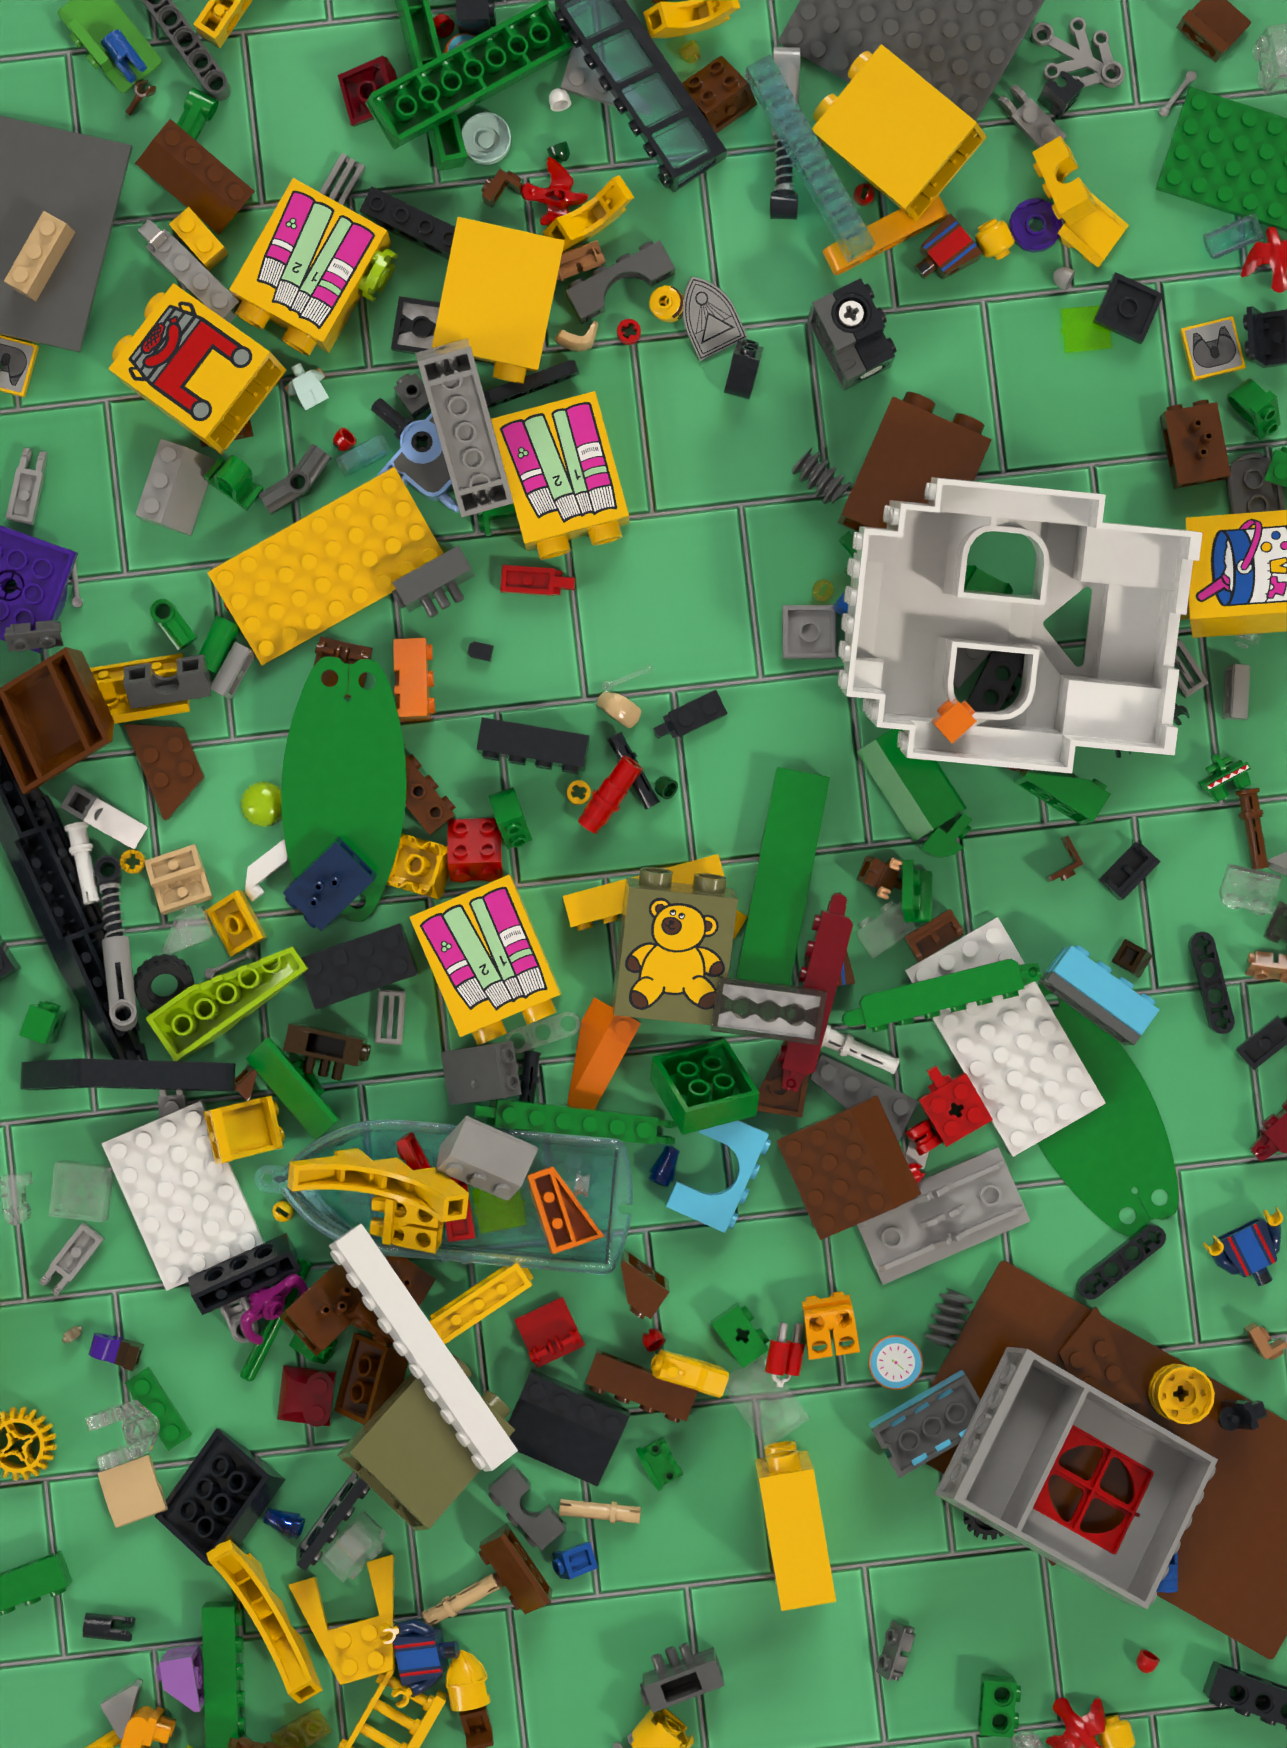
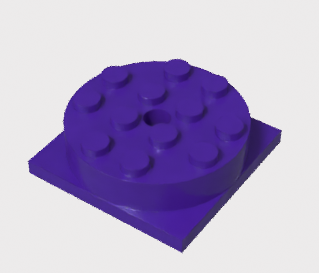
M0 525V640L6 641L4 637L6 633L5 628L10 627L11 624L31 623V631L36 630V622L55 620L56 622L66 603L67 583L78 556L77 552ZM16 581L17 588L20 590L16 589L13 593L8 594L6 590L8 583ZM44 648L29 650L42 654Z

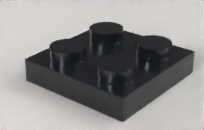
M1115 272L1092 323L1138 344H1142L1164 294Z

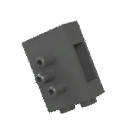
M458 545L392 582L396 589L391 592L401 609L406 606L408 611L411 612L423 606L428 616L432 618L438 614V610L432 600L436 599L441 609L448 608L451 605L445 594L448 591L455 603L464 600V596L458 585L474 577V573Z
M513 1041L441 1052L449 1105L501 1099L522 1094L518 1075L519 1066L516 1063Z
M689 1643L681 1644L679 1649L683 1659H679L674 1646L665 1649L669 1661L667 1665L664 1664L661 1654L653 1655L651 1660L655 1669L643 1673V1683H640V1693L644 1705H650L654 1713L725 1686L723 1671L714 1647L693 1655Z

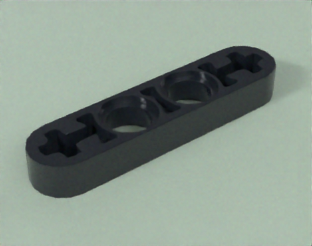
M575 360L566 361L525 376L524 384L509 382L483 392L487 408L495 407L577 376L580 372Z
M1197 932L1189 939V950L1208 1025L1213 1032L1226 1034L1233 1029L1235 1020L1214 938L1209 933ZM1201 936L1203 940L1208 941V945L1204 946L1206 954L1212 953V958H1203L1198 961V956H1203L1201 948H1196L1195 943L1199 942V937ZM1206 962H1210L1215 966V974L1210 978L1205 977L1201 972L1202 965ZM1213 988L1219 989L1222 993L1220 1002L1216 1004L1211 1003L1208 999V992ZM1225 1005L1226 1010H1220L1222 1018L1228 1019V1023H1225L1224 1029H1222L1221 1026L1215 1025V1021L1219 1020L1217 1011L1211 1012V1008H1219Z
M1153 1223L1143 1226L1078 1279V1292L1089 1300L1098 1298L1165 1244L1166 1234L1164 1230ZM1152 1230L1154 1233L1158 1231L1159 1233L1156 1235L1158 1240L1155 1243L1150 1240L1144 1244L1148 1247L1146 1251L1136 1242L1140 1238L1144 1243L1149 1239V1231ZM1130 1246H1136L1139 1250V1255L1134 1260H1127L1125 1257V1250ZM1108 1263H1116L1118 1267L1117 1274L1113 1277H1107L1104 1274V1267ZM1098 1272L1100 1277L1106 1281L1104 1284L1101 1281L1096 1282L1093 1285L1095 1290L1092 1293L1089 1290L1084 1292L1086 1288L1084 1283L1086 1281L1093 1283L1098 1279L1094 1275Z

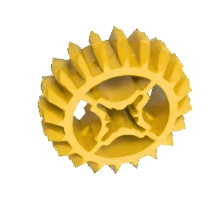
M25 1406L20 1409L19 1413L16 1407H12L9 1414L6 1411L0 1413V1437L4 1428L8 1432L6 1433L8 1438L7 1446L2 1450L0 1446V1469H4L3 1478H7L12 1472L14 1481H17L20 1475H22L24 1480H28L31 1473L35 1477L40 1474L39 1468L45 1470L49 1466L46 1460L51 1461L54 1459V1455L49 1451L57 1448V1444L50 1442V1440L57 1437L56 1433L48 1434V1430L53 1427L52 1423L44 1426L42 1422L46 1419V1416L42 1415L38 1419L35 1418L37 1415L36 1409H33L27 1415L28 1410ZM14 1423L26 1424L34 1430L24 1432L19 1426H15ZM39 1437L40 1451L37 1458L34 1459L32 1456L34 1453L32 1442ZM30 1438L23 1446L10 1449L20 1439ZM16 1455L26 1464L14 1463L7 1456Z

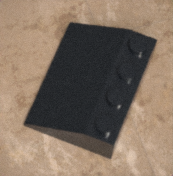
M531 1369L508 1421L515 1429L509 1438L517 1448V1452L598 1487L628 1422L630 1411Z
M216 1428L166 1499L168 1510L157 1513L154 1517L203 1563L214 1567L209 1562L206 1553L214 1549L218 1544L231 1540L239 1547L286 1479L260 1457L221 1429Z

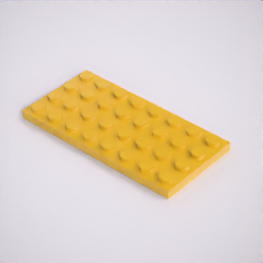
M394 466L207 571V574L260 664L264 665L392 593L391 591L396 589L392 582L444 553Z

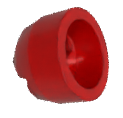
M439 13L433 18L438 37L444 38L453 32L455 24L448 15Z
M868 183L857 185L853 192V199L860 206L871 204L875 196L874 188ZM863 188L868 189L865 200L860 198Z
M340 428L333 436V445L337 444L339 446L338 451H348L356 444V439L348 429Z
M916 1162L909 1163V1167L918 1184L925 1176V1171L920 1173L919 1170L923 1166Z
M650 1328L648 1329L649 1334L643 1333L642 1342L648 1352H653L662 1347L666 1339L658 1329Z
M1144 1649L1140 1650L1136 1659L1138 1669L1142 1673L1147 1674L1153 1672L1160 1662V1659L1155 1654Z

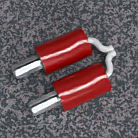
M780 1322L776 1339L770 1340L768 1356L765 1360V1372L772 1374L773 1380L777 1382V1387H783V1384L790 1380L791 1375L800 1376L805 1343L800 1342L803 1331V1324L801 1323L794 1324L792 1339L786 1340L788 1324ZM784 1374H787V1377L781 1381L776 1377V1375L784 1376Z

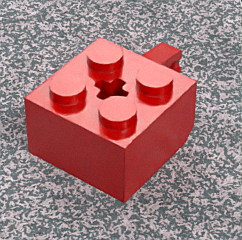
M936 1065L926 1070L932 1081V1084L928 1086L930 1092L919 1097L917 1100L944 1146L947 1147L993 1120L965 1072L951 1079L949 1074L943 1077ZM952 1103L961 1106L958 1109L959 1114L957 1116L948 1112L952 1109Z

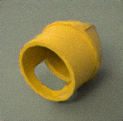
M460 1650L458 1658L451 1660L446 1674L445 1687L448 1690L450 1707L452 1711L456 1712L477 1709L491 1702L485 1685L488 1675L482 1663L473 1654L464 1650Z

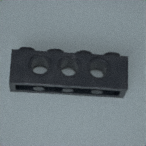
M371 186L360 208V213L364 218L449 260L455 226Z
M991 651L966 701L975 712L1000 711L1004 701L1011 700L1016 690L1013 683L1017 676L1021 678L1023 675L1025 654ZM1002 667L1007 670L1008 679L1006 681L997 679L995 675L997 668ZM986 691H991L996 695L997 700L994 705H988L984 701L983 696Z
M285 1233L188 1277L191 1297L201 1314L205 1315L301 1271L298 1253L289 1236Z
M1213 1661L1203 1689L1211 1704L1224 1708L1226 1704L1235 1707L1234 1711L1241 1715L1250 1717L1252 1713L1260 1716V1720L1269 1725L1275 1726L1277 1722L1286 1725L1285 1729H1287V1714H1281L1282 1706L1287 1704V1686ZM1233 1686H1241V1691L1237 1696L1229 1695L1230 1689ZM1264 1694L1267 1696L1264 1704L1255 1705V1700L1259 1695Z

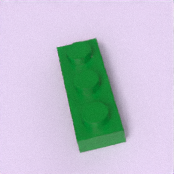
M147 1367L125 1382L168 1451L192 1435L150 1367Z

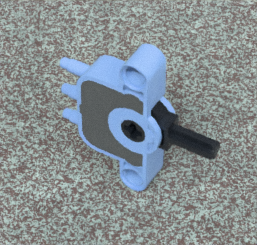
M379 398L374 402L371 410L396 431L394 435L400 441L401 448L378 475L395 466L405 486L409 484L424 498L432 501L439 500L446 507L457 513L459 511L458 504L448 494L453 486L432 412L425 420L415 421L411 417L406 420L386 401ZM419 440L423 442L427 440L428 447H421L419 449L417 442Z

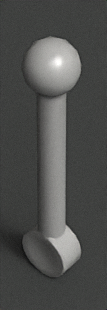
M1194 71L1187 72L1185 81L1168 103L1159 109L1161 117H1166L1169 114L1170 107L1187 85L1195 81L1196 73Z
M75 561L72 570L74 590L72 605L79 608L83 605V600L79 597Z
M250 948L245 954L214 969L207 968L204 974L207 978H213L216 973L247 958H255L256 951Z

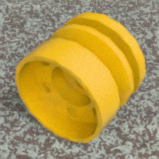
M1169 1364L1155 1372L1149 1382L1148 1396L1151 1406L1159 1415L1176 1423L1192 1424L1199 1422L1209 1414L1214 1404L1215 1392L1212 1382L1205 1373L1194 1367L1183 1364ZM1178 1388L1183 1389V1394H1179L1178 1397L1173 1396V1392L1177 1391Z

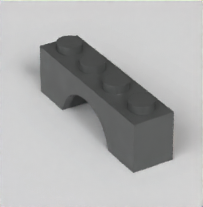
M660 240L655 243L649 241L639 247V252L631 256L629 253L624 254L616 259V264L606 268V266H602L592 273V277L584 281L582 278L578 279L568 286L569 289L566 290V297L581 324L605 312L604 301L606 293L617 281L624 278H637L652 287L675 275V267Z

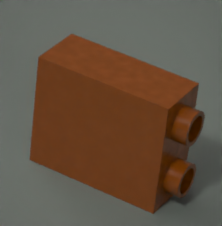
M906 392L903 400L892 397L837 523L859 532V526L887 529V523L883 522L884 507L889 506L890 500L929 504V500L925 499L926 483H931V477L974 481L992 440L981 435L985 425L979 420L961 413H955L952 422L932 414L936 404L932 400L914 392Z

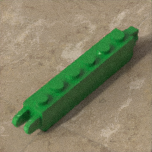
M1005 959L864 995L859 1001L860 1008L844 1012L841 1021L848 1027L864 1024L865 1029L872 1028L874 1033L888 1029L887 1024L898 1021L899 1026L913 1023V1017L924 1015L925 1019L940 1016V1010L950 1008L952 1013L967 1009V1003L976 1001L977 1006L992 1003V997L1002 995L1003 999L1019 996L1018 990L1025 989V985L1042 979L1038 963L1018 965V962L1013 959Z
M502 1098L490 1100L489 1106L475 1104L474 1116L487 1117V1124H491L494 1127L655 1145V1142L675 1144V1138H672V1136H656L657 1126L673 1128L677 1127L676 1123L672 1120L658 1119V1117L651 1115Z

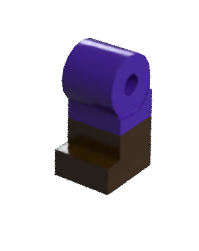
M94 1333L88 1355L134 1371L138 1367L144 1344L117 1336Z

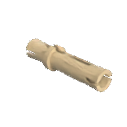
M561 1498L559 1516L609 1520L612 1524H615L616 1521L640 1524L641 1506L617 1505V1502L613 1501L612 1504Z
M491 1573L455 1595L445 1596L440 1603L422 1612L423 1618L431 1626L448 1617L453 1618L458 1614L457 1612L490 1593L501 1589V1586L496 1581L494 1573Z

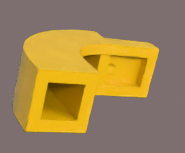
M739 0L660 1L643 13L651 38H672L701 32L730 20L729 15L740 9Z
M620 175L613 177L591 200L578 209L557 217L542 233L547 237L565 240L563 253L585 242L615 221L626 211L625 207L634 196Z

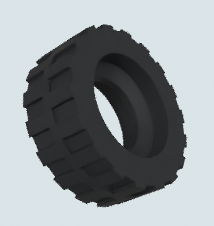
M162 954L161 956H152L151 959L145 960L138 967L137 973L134 975L136 998L140 1002V1006L150 1014L188 987L195 985L189 965H186L183 959H179L175 955ZM161 974H170L178 982L176 991L166 997L158 996L151 990L152 981Z

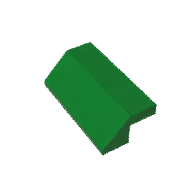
M891 729L857 751V754L915 842L967 807L938 762L935 760L907 758L901 752L900 747H897L898 733L903 730Z
M270 1037L266 1038L246 1058L315 1140L322 1137L327 1130L340 1120Z

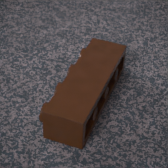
M598 1349L585 1381L586 1384L590 1385L589 1389L596 1393L604 1394L607 1391L615 1394L614 1399L629 1404L631 1400L639 1403L640 1409L649 1413H654L655 1410L665 1413L664 1417L676 1423H679L680 1420L687 1422L698 1392L695 1389L658 1379L653 1376L651 1369Z

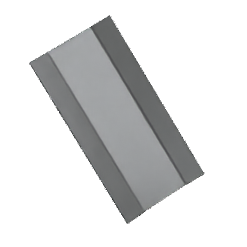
M996 1147L924 1178L918 1183L921 1195L895 1209L857 1224L881 1283L884 1285L1028 1223L1030 1219L1000 1149Z

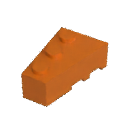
M426 638L393 639L396 685L394 686V695H396L400 722L431 720V714L436 713L435 697L430 698V687H434V671H429L428 660H433V646L428 644Z
M547 1167L526 1175L525 1178L550 1253L555 1254L605 1237L554 1167Z

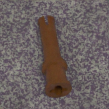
M1260 788L1235 791L1236 795L1239 796L1241 806L1239 816L1245 822L1252 864L1251 868L1252 870L1268 868L1260 817H1263L1262 814H1264L1263 810L1260 809L1258 799Z

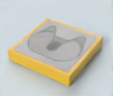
M1233 316L1180 329L1192 382L1246 368Z
M0 335V363L3 365L0 371L1 392L23 398L26 397L39 350L38 345Z

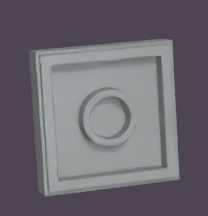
M833 605L782 606L783 659L837 658L836 611L832 608Z

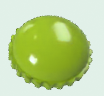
M262 781L254 783L242 794L243 798L240 800L242 803L240 805L242 808L241 812L244 813V817L248 819V822H252L253 825L268 827V825L272 826L274 823H278L279 819H282L281 790L275 784Z

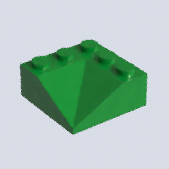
M1022 769L1014 783L1079 825L1094 822L1111 795L1106 791L1107 786L1099 780L1093 778L1091 781L1089 779L1075 778L1076 775L1073 772L1062 773Z
M726 1038L652 1057L650 1081L682 1135L756 1116L760 1093Z

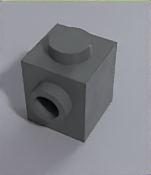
M416 373L413 375L406 374L396 382L397 386L394 387V390L413 419L430 408L424 384Z

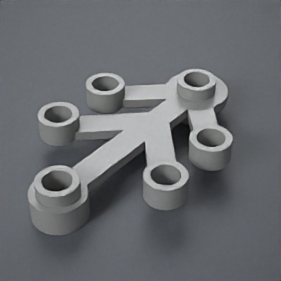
M1076 17L1072 19L1069 25V31L1072 35H1075L1078 49L1054 36L1053 28L1048 23L1041 22L1034 26L1031 39L1035 45L1040 47L1047 45L1073 59L1059 64H1047L1043 71V76L1047 81L1049 79L1055 81L1061 71L1069 73L1089 68L1096 73L1081 78L1079 76H1072L1077 82L1084 83V88L1099 83L1107 88H1115L1122 83L1125 71L1120 63L1113 61L1108 44L1109 35L1106 31L1098 30L1092 38V44L1099 49L1101 62L1092 56L1085 32L1086 22L1083 18ZM1080 23L1082 29H1074L1073 24ZM1038 33H1044L1045 36H1046V39H1045V40H1040V39H1038V38H1037V34H1038ZM1103 36L1105 38V42L1099 43L1096 40V37ZM1050 68L1054 69L1056 75L1050 76L1047 70ZM1112 71L1115 74V78H1108L1106 73Z

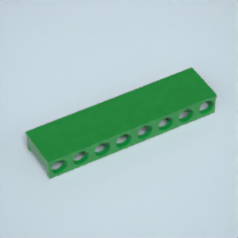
M543 0L372 92L365 104L394 150L570 54L574 45L569 41L548 7V0Z
M781 767L776 769L736 978L790 988L830 777Z

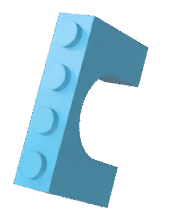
M741 1120L698 1131L729 1146L736 1154L739 1168L737 1177L732 1185L718 1193H706L676 1180L666 1207L724 1233L727 1228L732 1229L738 1217V1214L734 1213L738 1203L744 1204L749 1193V1189L745 1188L749 1178L755 1179L760 1165L756 1162L760 1153L766 1154L771 1140L767 1139L769 1135L767 1132Z

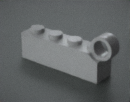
M148 219L137 230L149 243L146 246L149 253L198 301L229 323L237 316L235 312L240 302L165 228L161 231Z

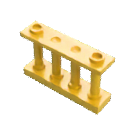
M519 1255L432 1313L429 1322L444 1344H446L531 1287L533 1284L530 1280L534 1276Z
M394 1664V1670L378 1675L375 1681L379 1684L348 1740L342 1738L337 1748H354L352 1744L359 1732L385 1748H420L444 1706L448 1694L438 1689L435 1696L431 1694L427 1696L423 1693L415 1697L410 1696L411 1700L422 1705V1709L426 1711L421 1720L418 1718L412 1719L379 1700L386 1685L392 1689H407L406 1686H402L401 1680L392 1676L396 1668V1664ZM372 1709L409 1729L408 1733L412 1734L409 1742H402L401 1744L365 1723Z

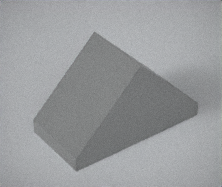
M137 1679L106 1697L100 1704L119 1739H123L126 1725L134 1715L143 1680Z

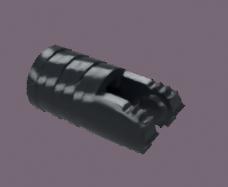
M86 1613L83 1623V1638L130 1642L132 1640L130 1632L113 1628L133 1627L136 1618Z

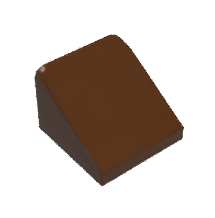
M250 1065L235 1078V1089L247 1101L250 1100L257 1072Z

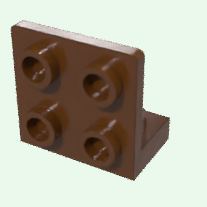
M1200 0L1192 10H1188L1176 28L1216 63L1250 26L1251 21L1228 0Z
M719 56L682 83L715 133H718L757 105L749 83L723 56Z

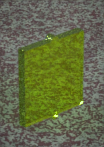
M1100 305L1061 309L1062 329L1060 333L1063 334L1065 353L1112 348L1110 330L1092 323Z
M479 1188L472 1189L476 1208L474 1214L478 1218L480 1234L527 1225L524 1210L526 1201L522 1199L521 1189L508 1201Z

